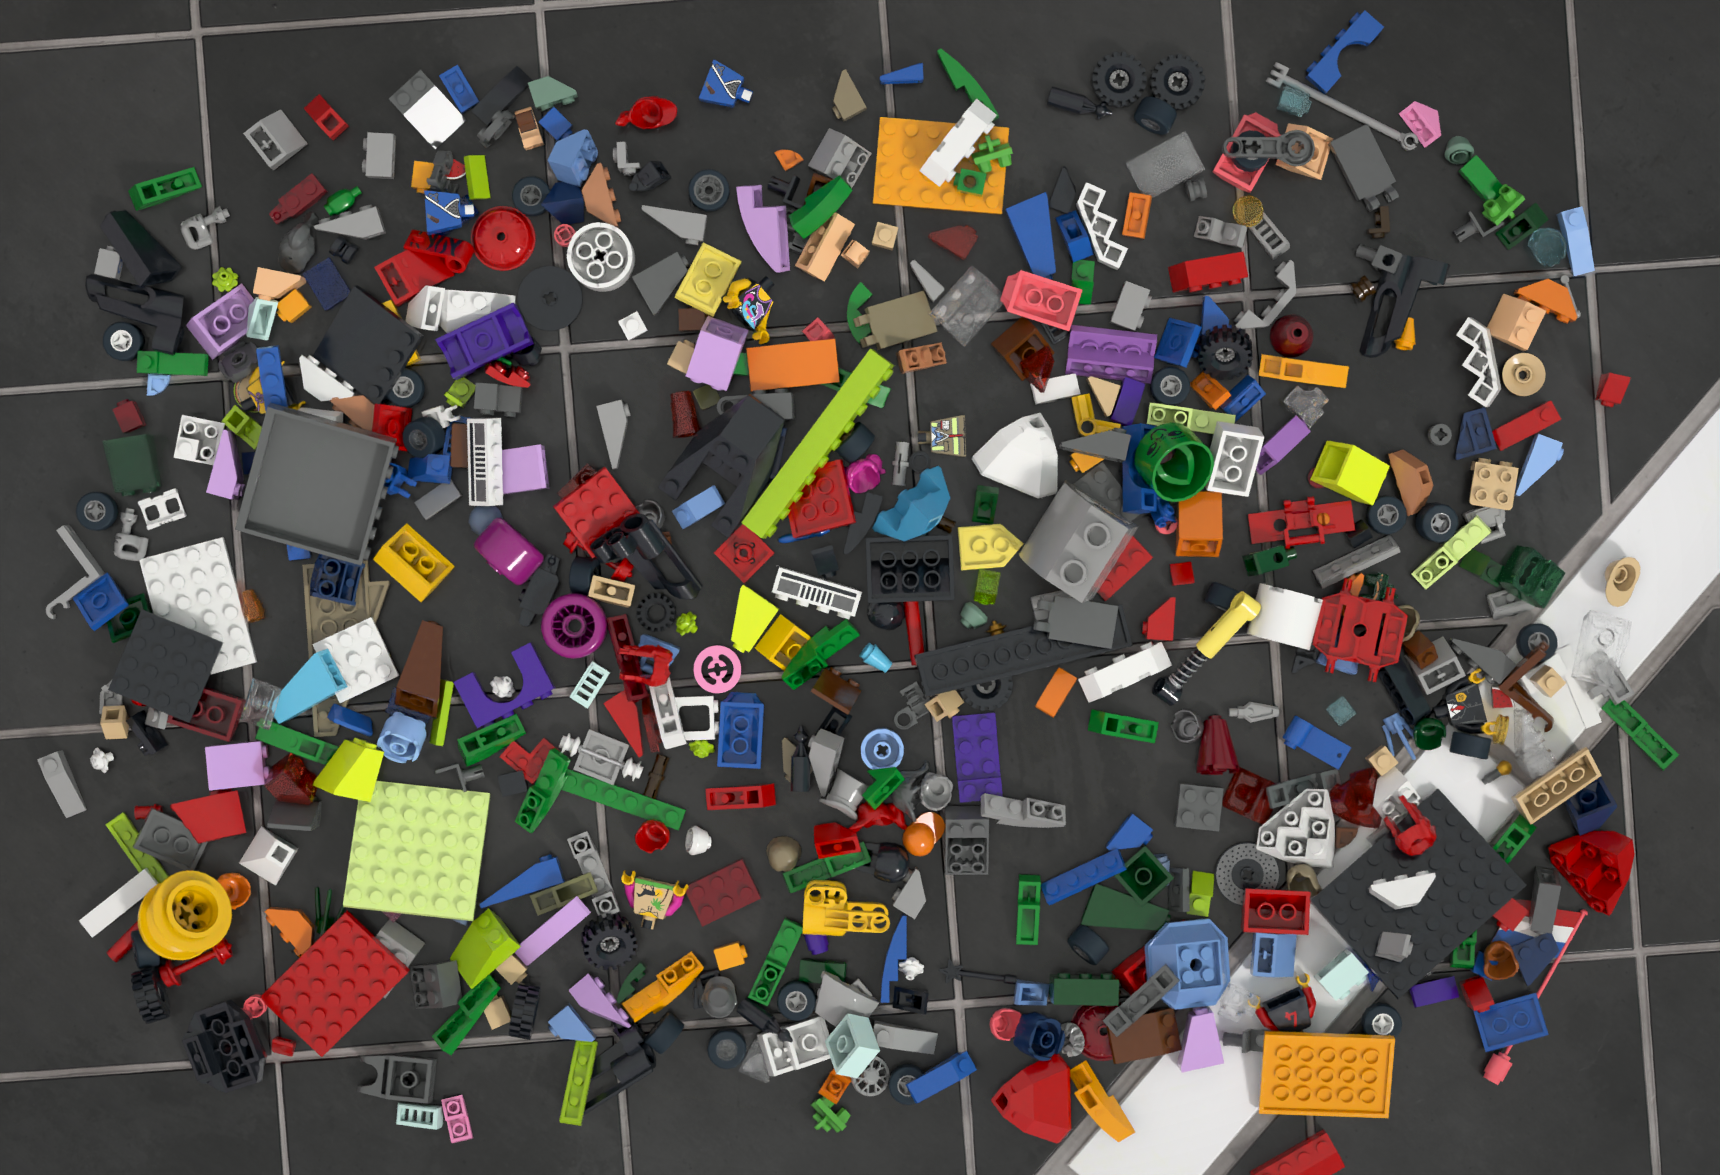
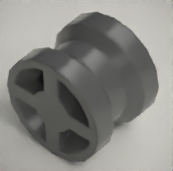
M1203 177L1197 178L1196 181H1185L1190 202L1195 201L1198 197L1207 198Z
M1445 424L1434 425L1428 431V439L1433 445H1445L1451 440V430Z

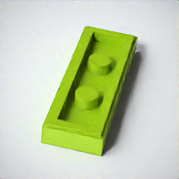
M440 679L438 714L436 718L433 717L429 742L438 746L444 745L454 685L453 682Z

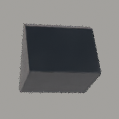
M1362 519L1354 523V531L1344 532L1353 548L1373 538L1370 529Z

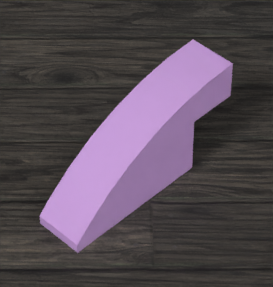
M762 185L736 187L741 216L754 246L775 272L790 271L786 206H763Z
M576 896L520 943L521 947L515 951L516 955L528 966L591 912Z

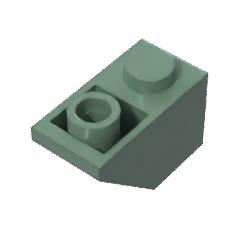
M549 76L528 82L537 110L541 109L542 112L551 110L554 104L561 102L562 105L570 104L575 101L574 98L578 97L576 90Z

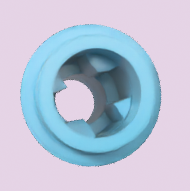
M868 643L859 656L863 659L862 662L884 673L892 665V662L876 644Z

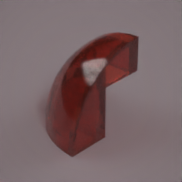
M1374 768L1362 769L1350 774V779L1342 785L1337 783L1329 792L1332 812L1350 823L1368 828H1379L1382 818L1373 807L1378 779L1376 770Z

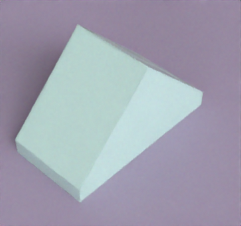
M256 297L249 305L247 337L268 340L278 305L277 300L267 301Z

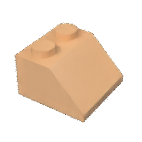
M1288 123L1285 133L1292 130H1301L1310 135L1315 146L1314 156L1308 163L1302 166H1292L1277 159L1276 165L1288 171L1321 180L1330 152L1328 143L1333 141V138L1308 126ZM1295 143L1291 147L1292 151L1295 150L1294 153L1298 154L1302 150V146H1298L1299 143Z
M258 267L253 293L258 295L259 299L267 301L282 300L294 289H298L306 284L307 279L299 275Z
M1503 294L1487 328L1490 329L1492 337L1521 351H1526L1546 311L1527 301Z

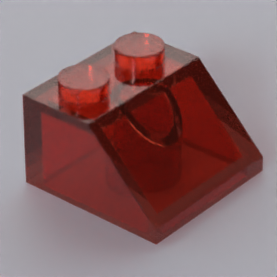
M1240 767V771L1234 773L1222 800V806L1263 825L1268 821L1273 810L1269 806L1266 787L1276 783Z

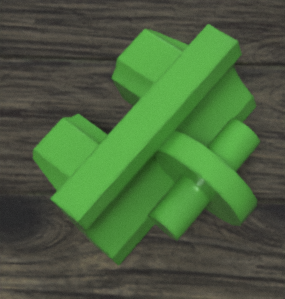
M989 135L985 136V143L978 144L980 151L971 154L975 165L978 166L982 173L992 170L990 160L998 158L1000 167L1012 164L1010 154H1013L1009 143L1001 145L999 138L991 141Z
M1504 184L1499 189L1500 196L1496 200L1488 199L1483 204L1485 209L1482 212L1483 216L1492 221L1496 226L1506 217L1513 220L1516 217L1513 211L1525 200L1522 194L1507 184Z
M824 1096L811 1104L817 1111L812 1116L817 1121L814 1126L816 1130L822 1127L828 1132L832 1127L837 1133L840 1130L843 1131L846 1127L845 1123L851 1115L844 1108H841L835 1114L830 1109L834 1103Z

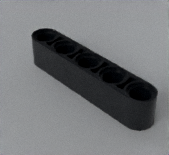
M1381 624L1374 652L1375 656H1377L1379 644L1383 630ZM1366 630L1361 632L1359 634V637L1364 636L1366 634ZM1399 656L1398 663L1381 667L1378 670L1380 679L1403 719L1408 724L1414 725L1430 714V707L1401 656Z

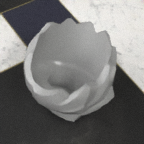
M927 773L920 782V789L917 790L921 803L926 808L938 811L945 808L950 802L953 784L943 774Z

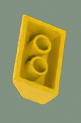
M407 523L381 547L373 558L377 564L420 602L429 596L455 567Z

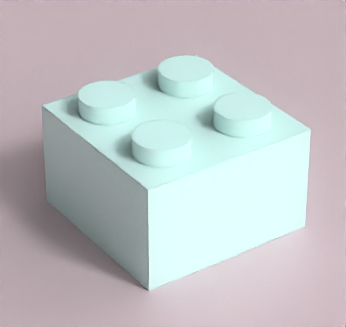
M1346 948L1314 977L1333 999L1342 1000L1350 994L1351 991L1349 989L1355 984L1359 986L1367 979L1365 975L1369 972L1353 953Z
M847 1013L825 1040L834 1070L838 1075L858 1078L880 1051L869 1018Z

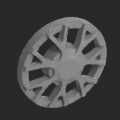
M875 1056L869 1063V1067L865 1068L861 1073V1077H851L853 1087L864 1096H876L882 1093L889 1082L890 1073L888 1066L881 1058ZM874 1060L879 1062L877 1068H873ZM884 1069L885 1072L883 1076H879L878 1071ZM879 1079L884 1082L881 1087L877 1085ZM861 1081L866 1084L862 1089L858 1086ZM869 1085L874 1086V1092L869 1093Z

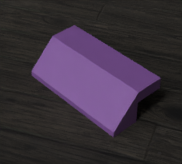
M1071 325L1065 374L1123 380L1125 377L1142 383L1151 384L1157 334Z

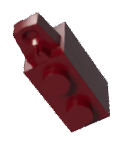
M311 173L278 199L280 203L269 215L277 225L291 217L296 219L329 192L319 179Z

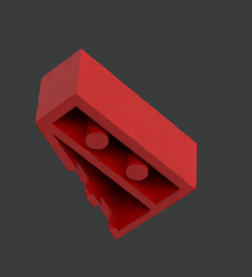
M1244 251L1185 261L1168 267L1173 293L1184 290L1196 292L1202 290V287L1209 286V289L1222 287L1221 283L1228 282L1229 286L1241 283V279L1248 277Z

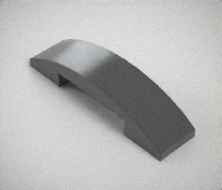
M1338 769L1313 773L1266 787L1270 809L1290 804L1305 789H1327L1329 793L1342 790Z
M1165 964L1102 1021L1118 1037L1164 997L1180 979Z

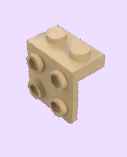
M1478 458V462L1472 461L1470 470H1474L1469 503L1476 506L1511 510L1519 468L1512 467L1513 463L1500 461L1499 465L1491 464L1490 459Z

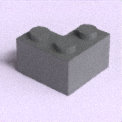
M476 383L474 409L479 410L481 415L494 416V412H503V416L516 417V413H521L523 387Z

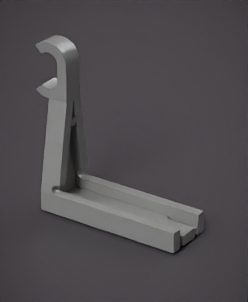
M69 524L61 526L56 531L89 576H84L47 605L46 614L51 619H56V614L52 611L54 606L62 603L63 608H70L68 601L105 574Z

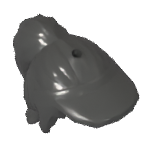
M308 212L303 217V223L294 226L281 239L278 260L281 268L286 272L292 274L302 272L307 262L315 253L314 238L310 235V228L318 225V217L314 212Z
M927 761L923 763L919 770L899 771L905 780L890 794L895 807L907 814L913 822L917 821L913 810L921 802L920 798L915 799L917 790L920 789L917 786V781L930 772L929 762Z

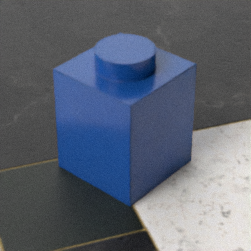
M555 107L539 121V124L556 141L564 139L573 133L571 131L574 128L572 124Z

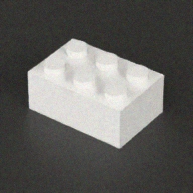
M1217 421L1210 447L1214 459V468L1205 486L1207 491L1249 496L1264 440V435L1258 427Z

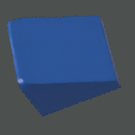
M1478 951L1474 960V966L1470 971L1492 981V979L1484 974V953ZM1489 960V962L1491 963V965H1497V964H1498V961H1490V960Z

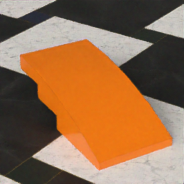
M835 339L746 348L750 391L840 382Z

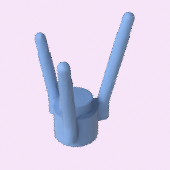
M1399 713L1383 719L1385 725L1382 728L1385 732L1390 753L1395 756L1390 736L1391 731L1392 734L1398 733L1412 760H1415L1416 757L1402 732L1405 728L1413 737L1411 727L1402 716L1400 717Z

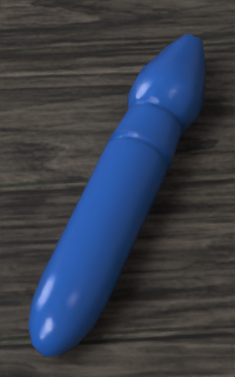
M830 530L796 539L793 538L792 533L781 536L778 542L790 543L815 536L820 537L830 532Z

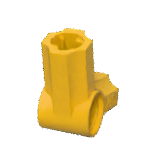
M1090 394L1071 397L1077 431L1081 436L1085 437L1120 428L1121 424L1095 419ZM1088 421L1092 424L1093 429L1091 433H1084L1082 431L1081 425L1083 422Z

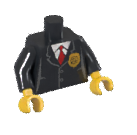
M1479 668L1471 674H1466V676L1452 682L1446 688V693L1442 695L1444 704L1433 707L1436 719L1447 717L1450 725H1454L1457 730L1468 734L1486 733L1487 735L1497 733V731L1492 732L1489 728L1490 725L1497 723L1495 721L1487 722L1478 683L1485 680V677L1479 679L1476 676V673H1479L1482 669Z

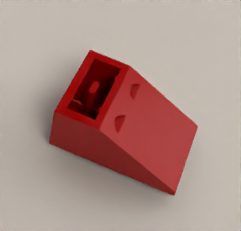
M411 250L399 253L374 267L393 302L398 307L412 300L425 285L435 287L455 275L446 267L445 258Z

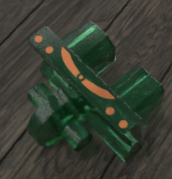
M1379 572L1378 575L1367 574L1365 585L1375 587L1373 596L1363 593L1362 597L1383 601L1386 594V586L1390 587V596L1394 585H1387L1389 575ZM1394 594V599H1397L1398 595Z

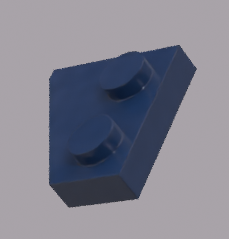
M1486 408L1463 413L1455 459L1459 460L1497 449Z
M1552 933L1540 934L1511 946L1519 963V970L1526 986L1533 983L1559 952Z

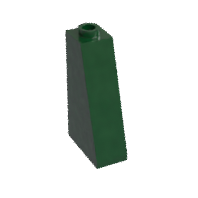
M1097 883L1093 885L1080 923L1085 926L1159 931L1166 922L1170 921L1171 915L1168 914L1169 910L1151 902L1141 907L1132 895Z

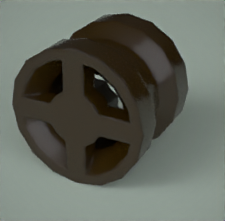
M1365 275L1360 278L1359 282H1353L1349 285L1353 294L1361 303L1365 301L1368 295L1376 293L1372 283Z

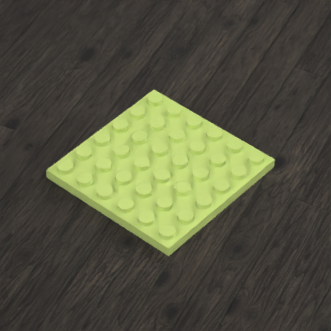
M376 781L371 802L358 800L343 907L473 921L490 793L463 792L457 789Z

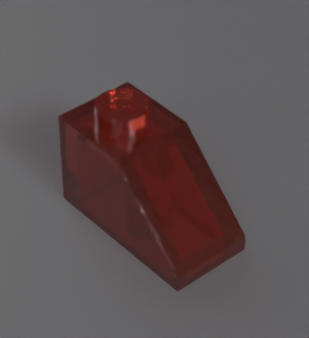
M965 225V227L956 226L932 232L929 234L928 239L965 260L979 236L975 235L976 230Z

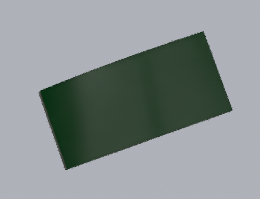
M803 958L800 960L799 981L822 984L821 973L825 971L838 976L842 982H845L847 963Z
M642 960L632 969L621 986L617 997L619 1004L623 1000L625 1002L635 995L633 991L636 989V986L632 981L638 982L646 974L644 970L647 966Z

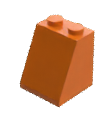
M1206 490L1197 493L1187 500L1177 502L1175 555L1219 557L1223 540L1222 493Z

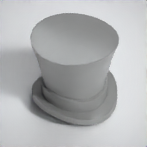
M837 768L830 793H828L827 797H820L818 801L840 810L846 816L856 821L858 818L855 813L856 807L862 801V794L869 785Z

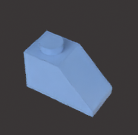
M714 485L675 508L672 512L682 529H685L723 506L725 502Z
M570 1003L548 1021L550 1024L548 1028L555 1037L559 1035L561 1039L592 1042L596 1038V1035Z

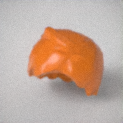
M225 873L217 879L227 892L232 909L236 910L237 907L247 902L251 895V886L245 877L238 873Z

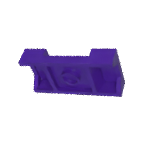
M515 303L506 305L435 339L446 357L451 376L455 380L463 378L475 372V369L511 352L516 353L534 344L519 308Z
M995 712L952 716L959 802L981 801V796L984 793L1003 797Z

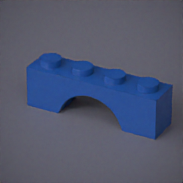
M1364 10L1361 15L1357 12L1349 21L1352 25L1346 31L1343 28L1335 37L1337 42L1334 46L1328 45L1320 54L1323 58L1319 63L1314 61L1306 70L1309 74L1305 78L1323 94H1326L1341 77L1337 65L1340 51L1351 44L1368 46L1384 28L1367 11Z
M1140 423L1122 427V429L1127 430L1126 434L1131 435L1126 460L1123 462V512L1143 514L1157 511V494L1140 477L1134 463L1135 452L1139 442L1146 433L1156 427L1154 425Z

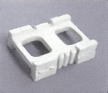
M176 488L163 492L164 495L154 497L153 499L149 497L138 501L147 524V530L187 516ZM176 498L180 510L170 514L165 503L169 499ZM156 505L160 517L150 521L145 509Z

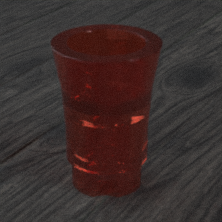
M691 391L670 394L673 438L695 436L701 427L698 422Z

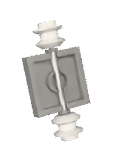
M589 729L583 745H580L579 737L574 740L570 737V733L568 736L563 735L559 748H562L561 753L567 750L570 752V757L575 755L577 751L579 753L573 770L614 785L619 770H622V768L623 778L627 775L632 776V781L635 778H640L644 768L640 766L641 761L635 764L632 757L626 763L623 761L629 744Z

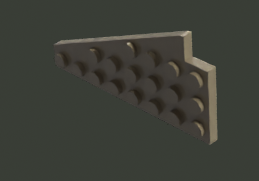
M368 560L363 561L365 568H363L360 576L355 606L310 596V581L314 564L302 565L309 659L316 653L312 644L370 617H373L376 624L390 581L370 582ZM335 694L312 707L314 737L336 736L338 734L340 725L329 720L327 716L333 704L347 708L349 700L339 703Z

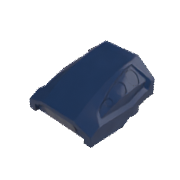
M319 554L314 564L310 581V596L355 606L358 584L365 564L357 565Z

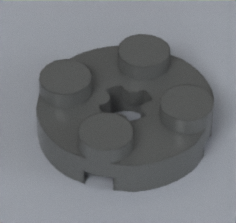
M499 110L491 118L493 123L488 128L484 127L477 134V137L480 139L479 142L485 148L491 145L489 141L492 138L497 140L512 123L509 119H514L515 116L509 110H503L502 112Z
M242 341L233 344L223 353L224 359L222 362L219 360L218 363L222 374L227 379L237 383L254 372L258 367L256 345L252 342L245 344Z

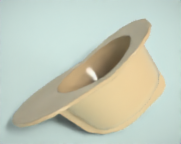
M1626 557L1613 561L1606 568L1605 580L1607 584L1605 594L1607 601L1612 606H1623L1632 595L1640 576L1641 568L1635 558Z

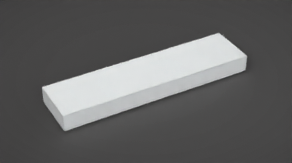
M145 868L80 919L79 922L93 938L144 898L149 890L159 883L150 871Z

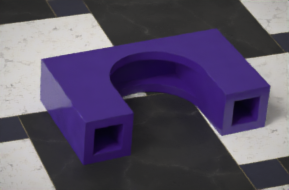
M532 642L511 652L523 676L522 690L514 700L510 702H497L491 699L484 691L475 672L453 682L477 728L481 726L485 728L494 724V720L500 716L502 719H506L514 715V709L521 707L523 710L533 705L532 700L539 696L543 700L553 694L551 690L555 689V686Z

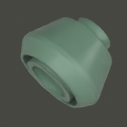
M1455 136L1448 141L1444 155L1449 162L1462 164L1471 159L1474 154V148L1466 138Z
M972 602L965 603L960 613L962 617L960 622L969 630L971 627L977 629L987 623L988 617Z

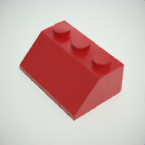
M1245 888L1241 930L1243 932L1309 935L1311 892Z

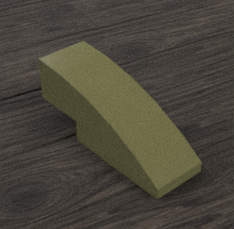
M591 872L564 881V883L530 895V898L539 916L565 906L576 896L582 899L597 893L598 890Z

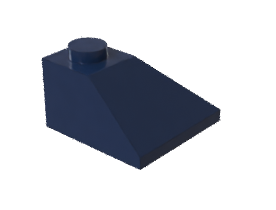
M1601 776L1564 801L1570 819L1579 836L1599 829L1617 808V804Z

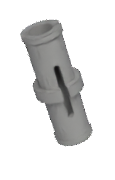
M896 442L895 461H892V465H894L892 485L906 486L905 480L906 470L909 467L907 460L910 443Z

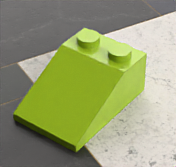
M488 908L471 923L451 955L450 960H457L459 973L469 987L473 989L521 946L502 919Z

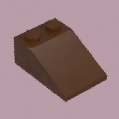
M830 667L829 670L824 668L811 692L848 715L861 693V690L858 689L860 684L850 678L848 681L840 677L842 673L833 667Z
M1159 1007L1148 1010L1118 1037L1106 1025L1114 1064L1182 1050L1175 1012L1171 1007Z

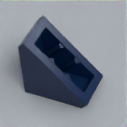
M565 182L555 183L541 205L561 224L583 223L584 203L580 188Z

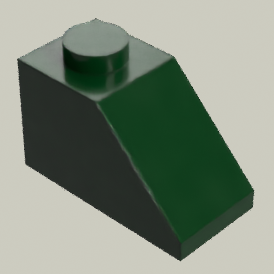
M1535 202L1495 234L1509 250L1540 228L1549 219Z

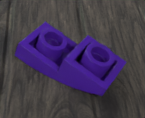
M1128 377L1123 379L1110 421L1124 426L1132 425L1144 391V383Z
M1454 976L1414 985L1410 988L1414 1008L1459 997Z

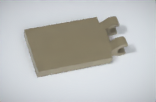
M925 291L865 308V315L853 319L855 327L869 324L872 332L871 336L860 339L862 348L876 344L877 349L880 350L937 332Z

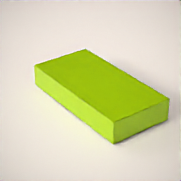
M485 155L465 156L464 164L469 200L490 198Z

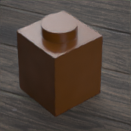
M696 308L678 309L679 331H700L709 315Z
M1419 630L1413 634L1412 638L1402 642L1406 656L1421 670L1438 659L1434 644Z

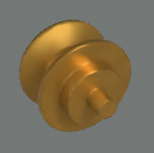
M995 620L992 621L993 626H990V630L986 632L991 633L992 636L1004 633L1003 629L1007 625L997 624Z

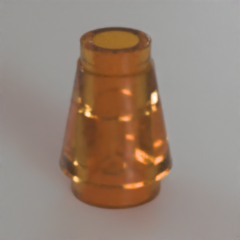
M254 589L242 592L244 618L248 620V623L264 619L265 610Z

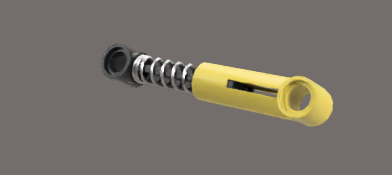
M1244 591L1239 592L1233 598L1230 608L1196 643L1197 650L1192 652L1190 657H1187L1185 663L1182 662V666L1177 668L1175 674L1172 673L1170 677L1163 676L1159 678L1152 688V694L1169 706L1174 705L1182 695L1181 687H1183V683L1187 682V678L1192 677L1193 672H1197V668L1202 666L1203 661H1207V657L1212 659L1246 621L1253 620L1258 615L1261 604Z

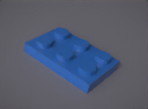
M1537 993L1491 1005L1490 1009L1478 1013L1477 1010L1474 1011L1485 1052L1549 1035Z

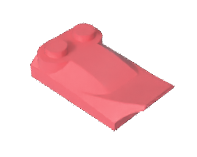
M1255 112L1251 115L1244 114L1232 137H1238L1241 133L1249 130L1258 131L1266 137H1278L1281 134L1278 131V124ZM1229 142L1226 146L1229 153L1233 142ZM1222 153L1213 173L1238 189L1250 193L1266 164L1259 170L1246 172L1237 168L1232 159Z
M1020 270L1018 273L1007 277L1000 301L1006 307L1007 312L1070 331L1083 290Z

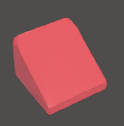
M818 317L802 331L810 341L835 338L833 333Z

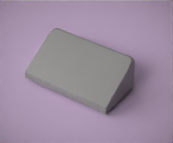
M451 480L450 484H440L414 503L424 519L428 520L460 498L462 494Z
M1528 583L1486 595L1493 620L1535 608V600Z

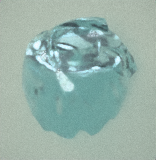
M1551 227L1534 231L1527 245L1534 258L1543 266L1547 264L1552 267L1555 264H1559L1561 259L1566 256L1567 243L1564 236L1558 230Z

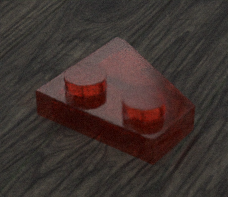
M648 694L649 697L641 701L644 724L652 753L659 751V743L662 742L660 731L656 730L655 724H658L656 713L652 709L650 694Z

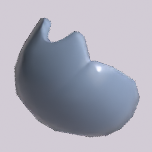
M476 506L469 514L468 523L471 530L480 535L494 519L503 517L496 506Z

